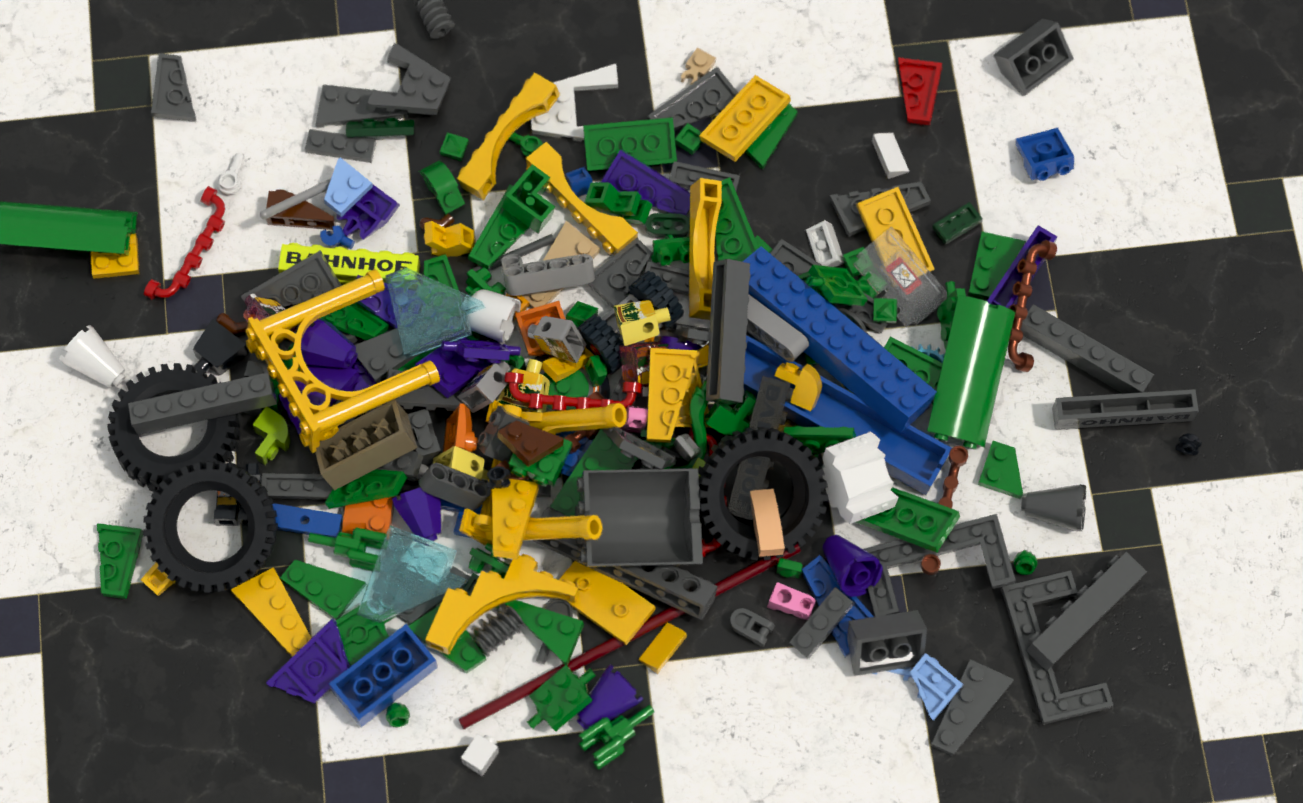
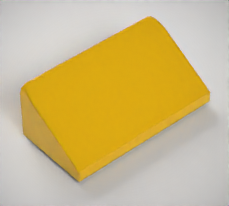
M667 622L638 660L658 674L686 639L687 633Z

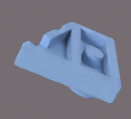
M339 158L324 202L342 217L373 187L372 182L342 158Z
M926 653L910 671L932 720L937 718L963 686L958 679Z

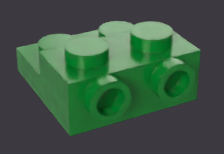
M564 439L562 447L529 467L513 453L509 462L510 470L518 477L525 478V476L533 478V481L541 486L546 487L548 484L554 487L573 443Z

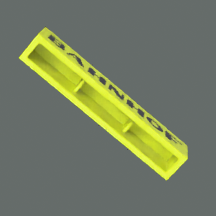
M298 243L282 244L279 273L321 250L341 284H347L356 280L357 275L365 276L367 272L376 269L384 283L403 289L417 290L420 261L419 256L413 253L394 254L386 250L370 252L362 248L347 250L344 247L324 248L321 245L302 246Z

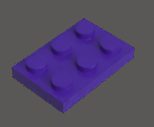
M459 333L458 335H456L455 337H453V338L450 339L449 341H450V342H453V339H466V338H464V337H463L462 335H460V333ZM440 346L417 362L415 367L431 360L440 376V382L432 386L446 398H449L469 384L480 371L493 363L479 358L478 362L464 360L465 357L460 356L458 352L442 351Z

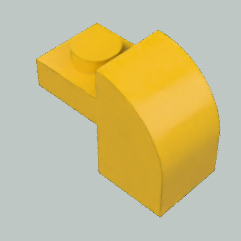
M433 221L424 223L425 244L432 247L433 255L461 256L472 251L474 247V230L461 223L447 228Z
M789 362L786 364L782 363L777 368L774 376L796 385L789 402L812 411L817 404L822 390V381L819 373L809 364H806L801 371L795 364Z

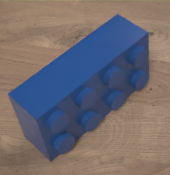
M405 624L331 681L329 685L331 691L359 726L363 727L436 670L438 666L433 655L409 626Z

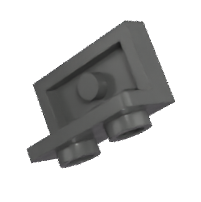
M498 406L490 415L485 431L480 434L477 447L486 456L501 462L504 460L509 462L513 452L497 438L498 431L516 420L528 425L530 423L526 419L507 412L502 406Z

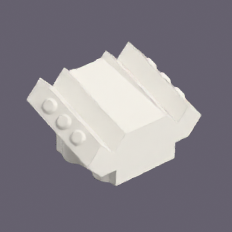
M872 432L826 448L822 458L824 464L821 468H823L825 473L822 477L827 481L828 488H825L828 494L831 508L838 507L840 516L849 524L894 508L898 500V496L891 491L894 482L891 480L886 468L885 454L878 449L880 439Z

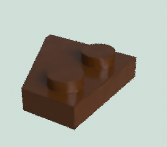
M517 420L499 430L497 438L528 467L562 447L564 443L562 437Z

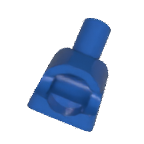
M341 226L332 227L333 235L331 231H326V229L320 231L321 240L326 245L332 247H341L343 245L352 249L355 241L345 236Z

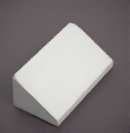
M874 134L872 143L887 178L890 179L909 173L894 134Z
M824 220L806 229L816 262L829 267L844 264L843 255L831 223Z

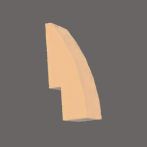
M774 489L750 491L759 557L783 555L785 548Z

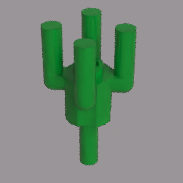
M358 527L354 528L352 534L339 532L336 538L310 533L308 542L334 547V555L349 558V565L352 567L379 573L382 563H379L380 555L366 553V547L386 551L389 543L385 541L386 533Z
M648 705L628 720L622 715L612 722L606 717L602 718L579 734L581 739L579 745L585 751L602 739L605 746L593 753L596 759L593 763L599 770L624 752V742L635 735L633 727L655 712Z

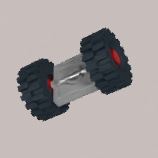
M646 271L629 285L630 295L618 304L649 300L654 310L668 307L671 321L658 324L660 330L664 331L684 315L683 307L678 302L677 296L673 294L672 289H669L667 283L663 282L658 275L656 276L654 272ZM614 308L602 318L592 315L577 327L587 344L586 348L594 356L599 355L601 362L605 363L607 374L612 375L622 367V357L624 352L626 356V351H623L624 347L620 346L624 343L617 326Z

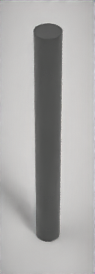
M547 235L502 255L488 271L502 266L501 259L506 255L517 254L522 257L554 243L553 235ZM477 266L472 269L476 272L483 267Z

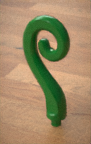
M706 380L701 388L695 387L689 403V418L694 441L701 449V452L690 462L682 466L673 465L664 469H692L697 458L703 460L706 455L707 433L704 412L709 401H706ZM672 437L670 443L663 442L662 446L668 449L673 448V443L677 437Z

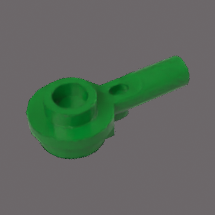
M514 132L508 138L521 146V151L526 157L543 145L542 141L536 136L526 135L523 137Z

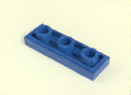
M272 504L277 512V517L275 518L276 523H278V530L308 535L315 533L336 538L340 532L343 519L342 514ZM304 520H309L308 524H302Z

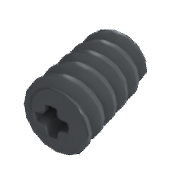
M413 0L424 26L427 27L430 38H440L454 28L455 23L450 21L451 15L447 13L448 9L444 6L443 0Z
M509 605L505 606V613L497 612L498 620L490 617V625L483 622L481 624L483 631L478 628L474 629L475 637H472L487 657L490 656L489 647L497 651L496 642L504 646V636L512 640L511 631L514 630L520 634L519 625L526 627L518 613Z

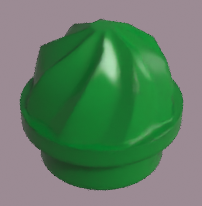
M1023 550L1018 552L1014 558L1016 571L1023 575L1033 573L1038 564L1036 556L1031 551Z
M395 702L388 706L386 720L390 726L403 727L409 722L410 711L406 705Z

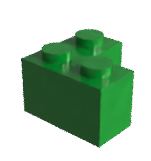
M532 164L505 195L502 208L539 234L552 218L555 206L541 196L547 189L550 177Z

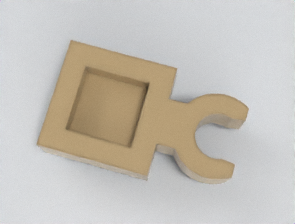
M697 47L686 63L685 68L688 70L682 73L681 82L683 83L686 78H692V85L698 80V76L703 77L709 73L716 62V57Z

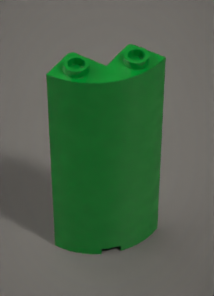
M0 201V244L116 253L129 256L130 235L136 233L137 212Z
M963 295L958 296L927 430L934 435L935 439L946 442L948 438L956 439L963 443L962 447L976 450L977 446L985 448L1015 317L1013 310L1001 305H992L985 300Z

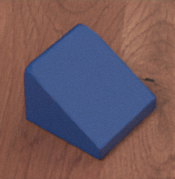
M585 167L564 174L569 187L577 197L587 194L590 183L593 181Z

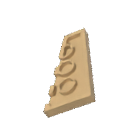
M566 221L544 260L579 254H588L594 259L600 253V248ZM564 288L524 294L522 296L529 301V307L535 308L551 303Z

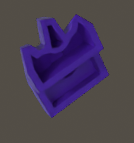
M372 184L373 187L342 217L337 214L336 219L348 220L343 228L346 237L360 229L359 236L364 240L382 228L390 220L400 204Z

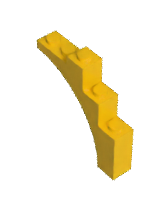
M527 554L518 555V559H512L504 579L496 572L488 571L487 573L481 571L471 596H468V593L462 589L455 588L453 590L448 588L425 639L426 645L429 648L449 655L458 638L469 625L489 610L510 601L531 597L558 598L575 603L579 595L578 587H575L576 585L569 580L563 579L560 581L554 579L553 575L548 572H537L538 565L533 557Z

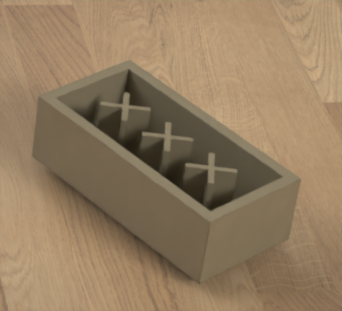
M396 399L339 427L338 432L333 437L320 441V447H317L315 454L322 477L336 490L416 449L417 445L409 417Z

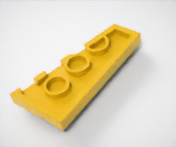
M650 348L646 441L670 443L697 350Z
M509 479L511 484L507 488L492 489L493 556L518 559L539 490V484L531 481Z
M274 567L231 589L232 593L292 657L311 639Z

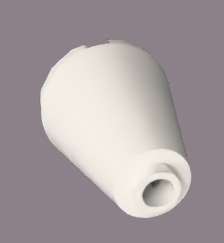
M91 325L86 326L88 331L85 333L81 330L64 349L68 352L66 356L60 355L59 360L63 364L108 387L113 385L119 386L126 377L123 375L125 369Z

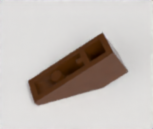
M282 189L269 191L266 209L295 194ZM306 200L266 219L268 225L326 230H333L332 227L336 226L334 216Z

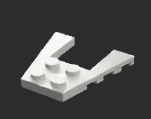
M616 64L554 82L560 96L547 113L531 119L532 134L561 138L562 136L582 142L584 140L583 126L577 127L574 91L618 88Z

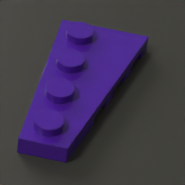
M622 149L618 152L601 181L609 182L617 191H637L641 195L640 200H648L653 204L652 206L658 209L686 216L690 211L689 191Z

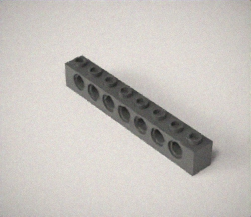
M547 507L540 518L567 516ZM576 538L532 540L580 563L581 544L576 543ZM673 565L589 567L700 620H703L716 596V585Z

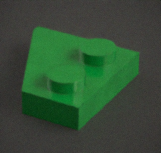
M992 441L978 485L1021 499L1023 489L1016 450L1014 447Z

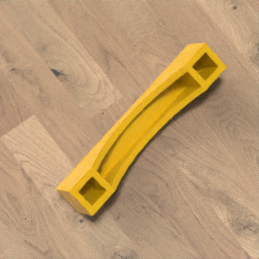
M536 73L525 81L523 89L518 96L512 99L510 107L505 113L500 115L493 130L486 134L480 148L473 152L469 163L459 171L457 180L464 190L482 200L485 199L496 184L497 161L506 141L525 122L550 110L560 96L556 84Z
M547 142L526 158V170L533 164L550 177L545 191L549 194L552 193L556 197L558 204L563 209L567 208L572 213L573 219L578 224L582 223L587 228L588 234L593 239L597 238L608 254L616 255L635 238H638V232L623 217L610 216L598 212L587 206L575 195L565 179L561 156Z
M700 178L690 186L689 318L710 320L715 233L722 203V181Z

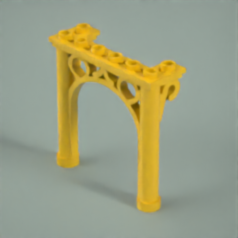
M376 269L367 272L361 278L260 321L258 318H248V328L246 329L248 340H246L247 348L250 353H255L258 360H265L268 364L267 370L272 379L276 378L279 383L278 389L283 398L287 397L290 402L289 408L294 417L298 416L301 422V433L299 434L301 442L305 447L308 446L312 453L316 452L317 447H320V441L333 437L339 430L338 425L425 385L431 386L440 382L438 370L431 360L366 389L351 392L333 389L323 384L306 366L301 352V341L307 328L314 321L325 315L384 291L383 279ZM300 324L296 334L289 330ZM284 338L294 342V347L289 351H283L278 347V344ZM281 359H292V367L287 370ZM294 381H300L306 385L302 394ZM311 392H319L325 395V402L322 405H313L307 396ZM330 398L342 400V402L330 407Z
M494 400L489 405L486 422L489 423L492 412L498 406H502L507 412L526 419L530 423L529 425L551 434H557L566 431L622 427L626 423L627 412L620 403L609 404L607 407L550 412H522L520 407L508 404L503 405ZM493 459L491 469L496 467L501 461ZM492 489L490 496L483 502L480 514L468 508L464 509L459 529L460 532L484 546L487 543L493 545ZM596 515L550 518L530 517L523 541L567 538L596 540L602 533V523Z

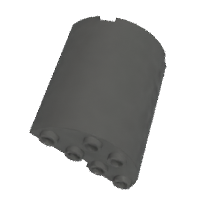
M698 469L584 470L582 477L577 478V492H580L578 506H575V516L596 515L602 523V533L598 539L585 540L584 538H576V543L581 544V564H585L586 567L703 564L701 523L699 520Z

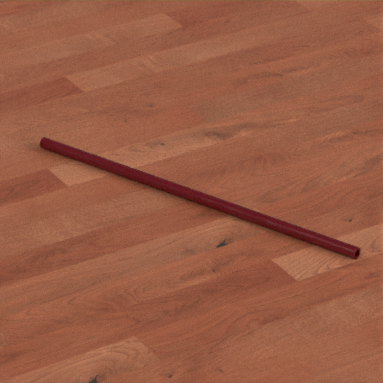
M799 545L794 546L796 551L791 554L784 551V557L781 558L789 559L800 553ZM771 556V560L761 559L714 584L717 586L715 597L777 565L779 558ZM670 607L647 619L630 642L679 617L685 612L675 607ZM613 637L571 659L568 667L574 672L625 644ZM562 664L459 718L458 720L462 728L466 729L531 695L565 665Z

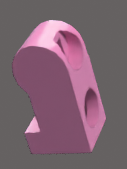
M628 405L626 409L627 420L620 429L629 433L640 434L646 427L648 409Z
M777 582L773 588L767 608L775 611L777 609L808 620L812 615L816 600L810 595Z

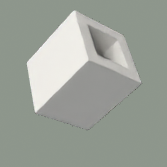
M477 734L462 755V764L483 776L499 753L498 746H496L497 742L488 735L482 737Z

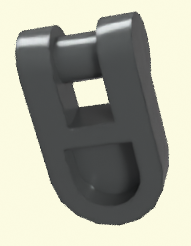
M744 608L735 610L730 618V626L736 633L752 640L753 643L764 647L767 642L766 637L768 633H771L775 627L771 621ZM754 624L760 627L758 633L752 630Z

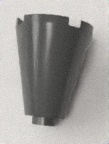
M1079 484L1027 492V496L1022 497L1021 511H1025L1026 516L1074 531H1082L1086 511V485Z

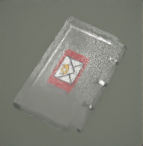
M892 226L856 256L859 260L853 265L863 277L868 272L871 273L872 276L866 281L876 293L879 294L885 290L887 293L881 298L897 299V308L899 307L902 310L897 314V317L905 327H908L911 323L916 326L946 299L947 291Z

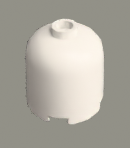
M478 290L470 299L467 298L463 304L462 311L465 312V323L470 330L505 343V340L508 341L517 324V322L513 321L515 312H520L521 302L518 299L490 290Z

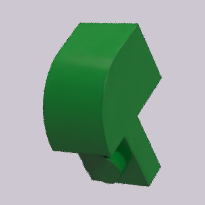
M437 161L420 170L428 190L434 193L444 214L465 204L457 188L458 184L454 176L443 162Z
M591 182L584 203L598 212L610 216H635L641 195L637 191H617L609 182Z
M746 390L743 396V403H737L734 408L726 404L714 403L704 417L706 424L725 435H732V432L737 430L741 433L744 432V428H749L750 426L746 415L750 416L756 408L754 394Z

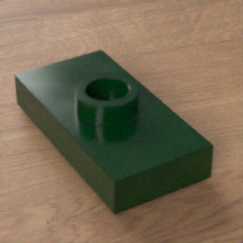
M969 202L933 224L932 228L946 245L982 223L983 218Z

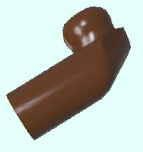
M447 213L440 220L427 217L422 218L419 225L425 232L424 223L433 221L447 228L455 221Z
M226 313L219 314L216 320L234 335L245 333L248 328L247 321L236 323Z

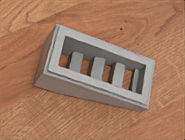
M688 434L679 435L673 443L674 448L686 462H690L701 452V449Z

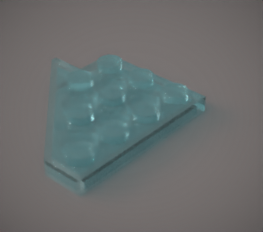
M409 268L385 275L403 352L407 358L440 347L442 341L453 342L472 335L467 315L484 309L485 305L482 301Z
M390 525L357 615L381 623L446 594L448 588L455 590V588L466 585L468 579L450 573L457 551Z

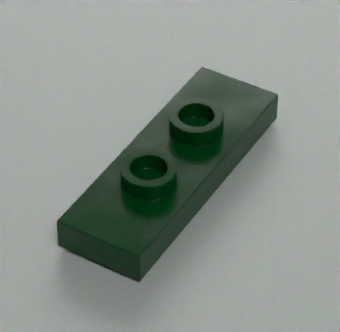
M366 118L362 121L347 122L346 137L413 135L415 122L414 120H398L397 118H386L384 121Z

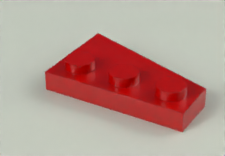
M898 58L908 123L930 125L942 71V63Z

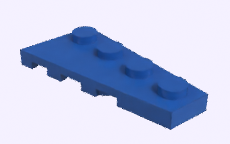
M821 555L802 569L801 573L818 606L822 604L835 587L844 593L840 589L831 567ZM848 595L846 596L855 604L832 631L845 658L850 654L847 640L849 621L874 617L857 597Z

